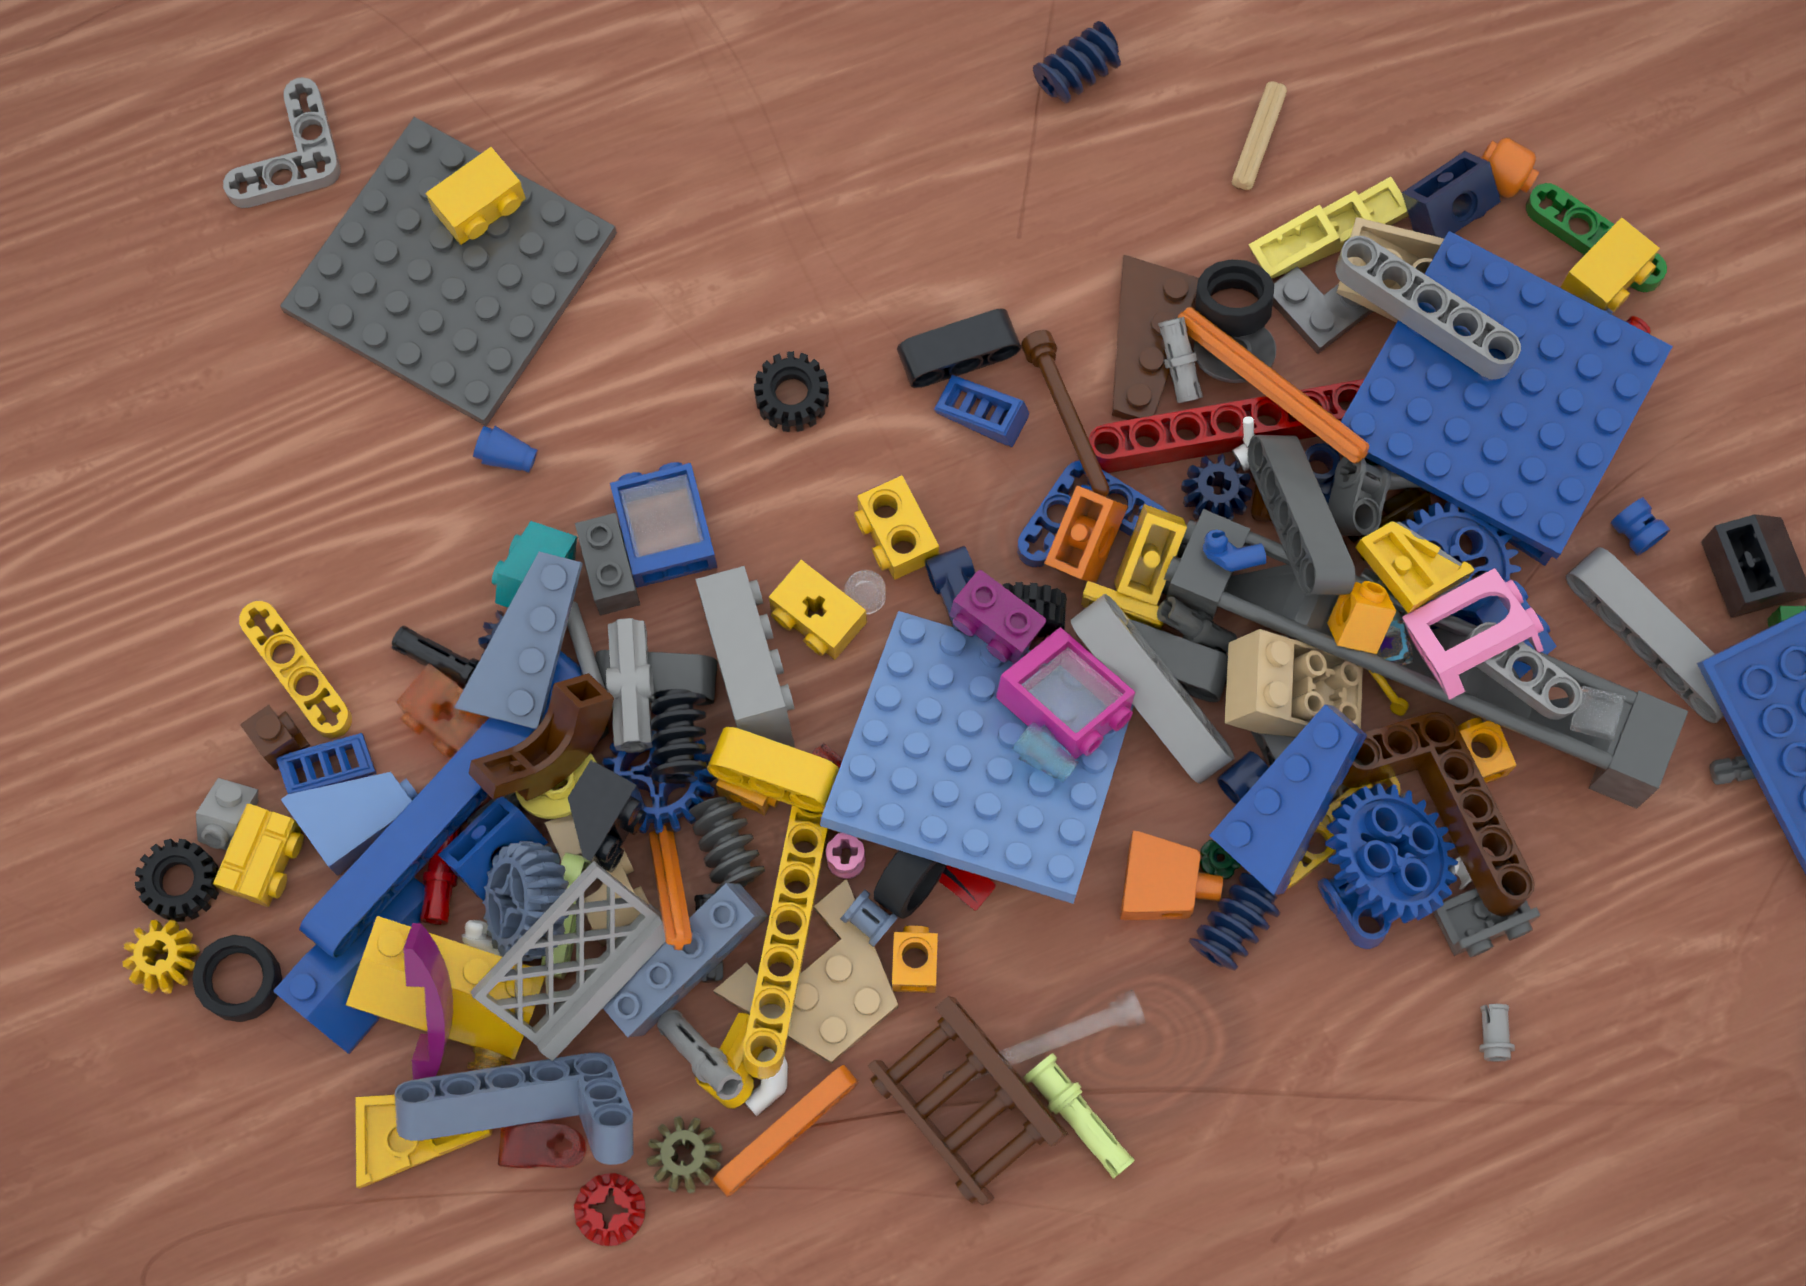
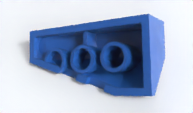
M413 877L378 916L410 927L412 923H421L420 917L424 903L425 886ZM375 920L342 955L335 959L318 945H315L273 990V992L348 1054L353 1051L380 1018L379 1016L346 1006Z

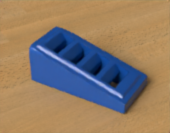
M955 375L951 376L934 408L937 414L1009 447L1014 446L1029 417V411L1023 400ZM961 392L967 393L960 408H953ZM978 398L981 401L974 415H972L970 411ZM995 406L996 409L989 421L985 418L991 407Z
M362 733L294 751L276 758L288 794L376 774ZM352 748L359 767L351 769L346 751ZM337 755L342 772L334 773L330 756ZM320 761L324 777L317 778L312 763ZM303 767L307 782H299L295 769Z

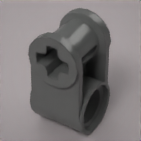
M1343 457L1335 470V480L1328 506L1341 536H1367L1378 530L1381 523V514L1386 494L1391 485V472L1380 465L1373 466L1366 463L1364 458L1355 464L1346 457Z

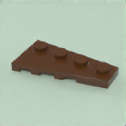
M1123 255L1112 416L1130 420L1156 414L1170 373V369L1165 368L1164 360L1167 359L1158 323L1175 319L1187 307H1192L1197 293L1198 277Z

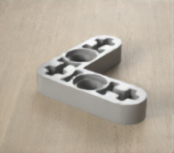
M296 78L286 85L283 92L297 152L240 166L226 174L223 180V188L230 202L236 207H254L328 187L338 180L341 168L323 98L316 83L311 79ZM307 93V102L311 112H303L299 103V94ZM309 125H319L323 130L321 135L314 140L302 138V132ZM324 161L326 164L325 171L322 173H318L316 170L317 162ZM298 166H303L305 178H302L297 168ZM287 169L293 172V176L288 183L284 185L272 183V177L277 171ZM262 176L267 186L265 189H262L260 186L261 182L258 178ZM246 181L248 184L247 192L240 194L238 191L240 189L239 183Z

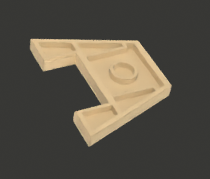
M847 879L814 905V910L839 937L840 941L800 974L788 1033L789 1039L831 1064L898 1008L897 1000L875 946L873 947L869 944L870 938L850 921L844 923L840 919L855 901ZM745 963L714 989V994L750 1015L758 975L748 963ZM767 1004L760 1009L761 1014L769 1019L778 1018L784 1013L782 1008L776 1004Z

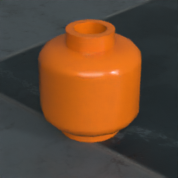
M1503 138L1498 143L1492 140L1481 156L1482 159L1490 162L1498 193L1505 198H1512L1519 190L1527 193L1539 174V171L1533 169L1536 162L1535 153L1510 138Z

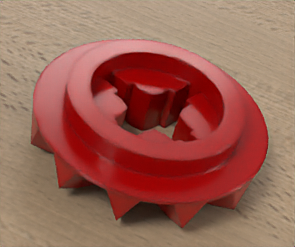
M617 1173L596 1175L580 1188L574 1203L575 1222L581 1233L590 1241L602 1246H616L630 1240L641 1228L646 1213L645 1199L640 1188L631 1179ZM613 1190L615 1204L623 1209H627L628 1213L614 1214L611 1222L608 1223V1229H605L604 1215L597 1212L596 1209H591V1206L605 1204L607 1197L610 1196V1192Z

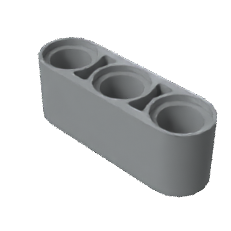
M1486 622L1479 625L1470 633L1466 640L1493 627L1496 623ZM1523 641L1476 665L1477 668L1549 719L1559 720L1565 718L1575 711L1582 701V690L1577 681ZM1523 661L1529 664L1533 671L1531 681L1523 682L1514 676L1512 671L1514 662ZM1559 687L1567 693L1569 703L1566 708L1555 707L1550 702L1548 697L1550 688Z

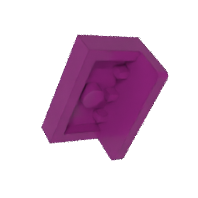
M978 570L956 596L949 614L954 618L953 624L961 632L970 637L975 634L988 644L986 647L994 657L1002 662L1009 660L1013 664L1027 654L1032 640L1046 623L1045 617L982 570Z

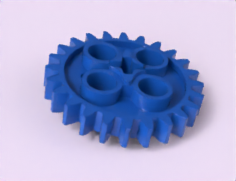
M1450 502L1445 504L1444 511L1439 503L1429 505V514L1423 509L1413 512L1416 523L1410 519L1401 522L1461 563L1480 557L1485 558L1486 563L1475 567L1471 576L1461 582L1458 587L1471 581L1474 574L1481 576L1494 568L1502 579H1509L1510 574L1521 571V567L1512 565L1509 561L1510 558L1519 553L1518 550H1506L1505 544L1511 539L1512 535L1505 534L1499 536L1497 534L1499 528L1487 524L1486 521L1473 516L1461 508L1458 511V507ZM1462 534H1466L1472 541L1470 554H1466L1460 548L1459 539ZM1457 612L1451 614L1457 618H1460ZM1431 625V630L1439 628L1434 625Z
M1381 783L1376 784L1370 789L1365 786L1341 801L1342 806L1332 812L1336 820L1327 825V829L1334 836L1325 841V845L1336 850V854L1328 858V862L1340 865L1341 870L1336 873L1334 878L1335 880H1347L1349 884L1344 891L1346 895L1353 892L1359 895L1357 907L1361 908L1370 903L1372 917L1375 918L1385 912L1389 923L1400 918L1404 924L1415 918L1419 921L1444 905L1442 900L1453 893L1448 886L1457 881V877L1448 870L1458 865V861L1447 855L1448 851L1455 848V844L1444 842L1442 836L1449 830L1447 827L1437 828L1435 825L1439 814L1434 812L1427 815L1424 812L1426 807L1424 799L1417 804L1412 803V791L1408 790L1399 796L1396 785H1392L1384 790Z

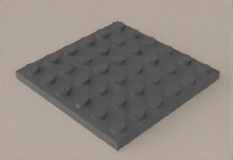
M414 117L280 307L287 315L487 426L614 239L617 231L614 225L511 170L520 180L526 199L521 202V205L514 213L508 216H501L491 223L483 235L476 239H469L460 245L432 211L426 192L481 153Z

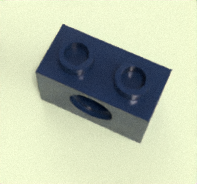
M1466 151L1402 192L1413 231L1444 239L1449 231L1455 234V232L1473 220L1483 217L1488 210L1501 202L1490 162Z

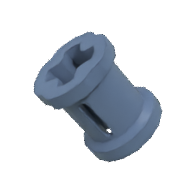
M864 889L840 919L844 923L850 921L870 938L869 944L874 947L898 917L894 913L888 915L869 899L870 893Z

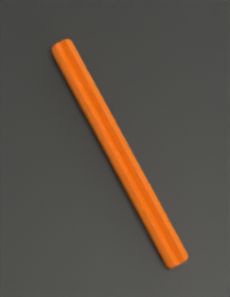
M1187 307L1179 314L1177 318H1185L1187 335L1349 461L1357 464L1366 457L1369 449L1368 442L1192 307Z

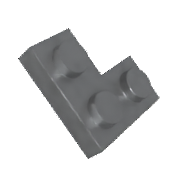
M1297 266L1274 283L1273 306L1313 350L1319 354L1373 311L1337 294L1338 285L1323 295Z

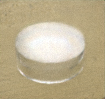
M869 570L858 571L852 574L845 584V594L866 609V614H872L884 605L886 585L882 577L877 573Z

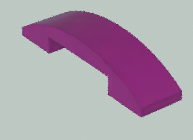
M412 923L403 948L406 986L424 987L428 1033L420 1034L412 1057L413 1080L435 1077L437 1075L452 1026L453 994L449 973L438 946L421 923Z

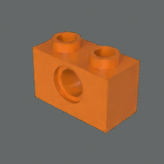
M1077 485L1044 564L1081 580L1097 583L1128 505Z

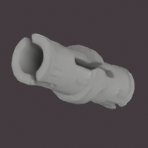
M1179 317L1158 323L1167 359L1164 360L1165 368L1170 369L1177 403L1202 398L1203 394L1194 362L1197 361L1196 352H1192L1189 343L1185 318Z

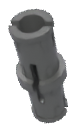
M1173 596L1168 597V601L1164 600L1158 608V620L1180 631L1183 634V638L1226 654V652L1228 653L1229 642L1237 639L1236 634L1214 623L1209 614L1204 611H1195Z

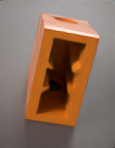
M1133 830L1129 842L1120 920L1188 919L1193 913L1195 898L1220 901L1223 876L1198 872L1200 851Z

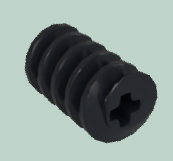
M686 689L657 691L652 695L656 700L651 704L652 713L657 715L651 720L652 729L657 732L651 737V743L657 750L651 754L652 763L658 767L651 771L652 779L657 782L671 784L695 782L698 780V777L694 776V772L706 769L707 764L706 762L694 759V755L706 752V745L694 742V738L706 735L705 728L694 726V721L706 718L705 711L694 709V705L705 702L706 696Z

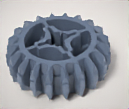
M527 841L510 843L509 846L502 847L499 855L494 856L492 860L493 868L487 872L489 879L487 885L484 886L486 896L482 903L485 905L486 913L483 919L488 923L487 936L492 937V946L494 949H498L501 956H504L565 892L569 885V882L564 880L565 866L560 865L558 853H553L550 846ZM569 915L561 916L553 924V935L564 934V919L568 918ZM545 947L530 949L522 957V961L541 959L545 956Z

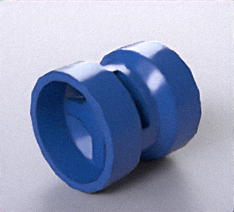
M1644 497L1629 505L1610 522L1618 533L1625 534L1628 537L1629 546L1637 556L1650 549L1670 532V528L1663 520L1655 519L1651 514L1652 507Z

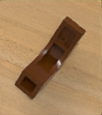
M589 673L554 683L548 711L537 729L525 740L511 748L471 760L468 774L492 799L518 792L528 801L546 793L572 774L595 748L608 723L614 697Z

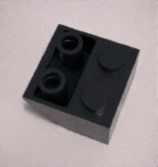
M1754 514L1718 524L1701 541L1731 618L1806 597V577L1782 517Z
M590 760L568 796V801L582 856L587 866L595 861L606 871L613 872L623 856L624 849L620 847L629 833L635 835L645 820L646 812L643 811L645 803L636 784Z

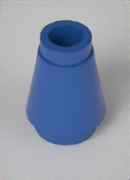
M484 426L478 437L473 457L482 460V465L518 471L523 470L530 473L538 450L497 426H494L493 429Z

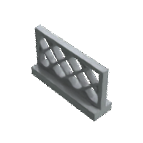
M593 861L470 992L474 999L536 1044L540 1053L553 1061L666 942L661 912L652 904L648 905ZM597 878L607 885V900L584 903V891ZM615 893H617L622 898L615 899ZM634 907L640 912V915L630 925L615 927V909ZM607 910V928L584 931V913ZM576 914L575 933L553 935V924L561 916ZM607 939V950L600 957L584 959V942ZM576 943V961L553 964V946ZM545 947V965L522 968V957L530 949ZM576 971V982L569 990L554 992L553 974ZM538 976L546 977V993L523 996L522 979ZM515 980V997L496 1000L488 994L498 982ZM546 1004V1014L534 1027H531L523 1020V1007ZM515 1008V1014L509 1009Z

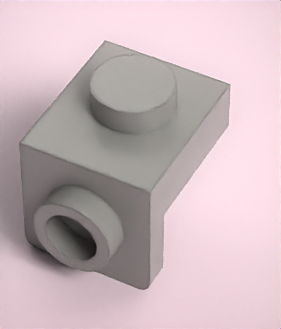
M218 778L196 812L197 840L212 848L227 850L246 804L256 806L258 803V789Z

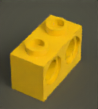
M903 475L857 496L858 511L854 512L856 522L863 535L871 534L876 544L872 548L873 555L882 571L889 569L894 580L924 567L925 559L939 555V545ZM881 506H890L896 510V513L889 518H881L874 512ZM908 541L915 548L909 553L901 554L896 552L893 546L897 542Z

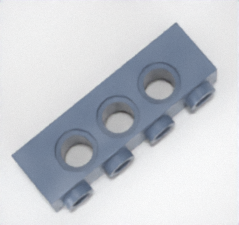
M725 883L689 918L692 942L683 945L682 950H675L673 945L665 942L603 1009L627 1037L645 1035L658 1022L662 1014L671 1010L707 974L748 937L768 915L741 884Z

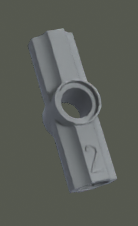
M633 618L617 619L615 622L608 624L610 668L606 670L607 691L614 697L612 706L613 741L616 751H626L628 753L643 752L653 747L651 743L650 703L654 701L652 696L654 693V683L651 665L648 664L647 630L644 621Z

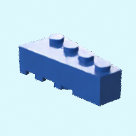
M1325 704L1209 836L1273 895L1284 894L1299 861H1302L1311 838L1319 823L1323 821L1332 798L1347 775L1367 734L1335 706Z

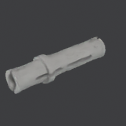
M669 1010L662 1014L657 1023V1027L660 1029L659 1032L692 1065V1072L698 1080L708 1083L723 1100H730L736 1097L742 1090L743 1081L740 1080L742 1079L741 1076L728 1065L725 1054L720 1049L711 1047L678 1010Z

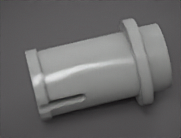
M1489 1004V1008L1487 1005L1480 1006V1011L1482 1012L1483 1044L1479 1045V1051L1484 1053V1060L1486 1061L1510 1060L1511 1052L1515 1051V1045L1510 1043L1509 1006L1505 1004Z

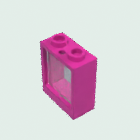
M1060 627L1001 674L996 698L1071 764L1082 754L1085 756L1092 754L1102 743L1103 736L1110 730L1119 731L1128 723L1133 715L1131 706L1135 691Z

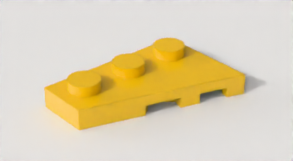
M394 1095L356 1097V1187L361 1189L492 1135V1129L420 1141L406 1140L397 1133Z

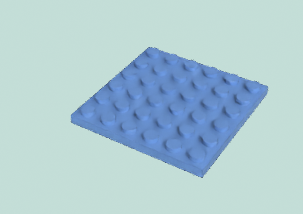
M898 611L821 816L820 826L1074 904L1128 723L1119 731L1110 730L1103 736L1102 743L1089 756L1082 754L1070 764L996 698L1001 674L1014 665L1011 661L1002 662L994 657L986 647L988 644L975 634L970 637L961 631L954 630L951 626ZM1060 667L1030 691L1036 699L1075 733L1106 709L1103 704Z

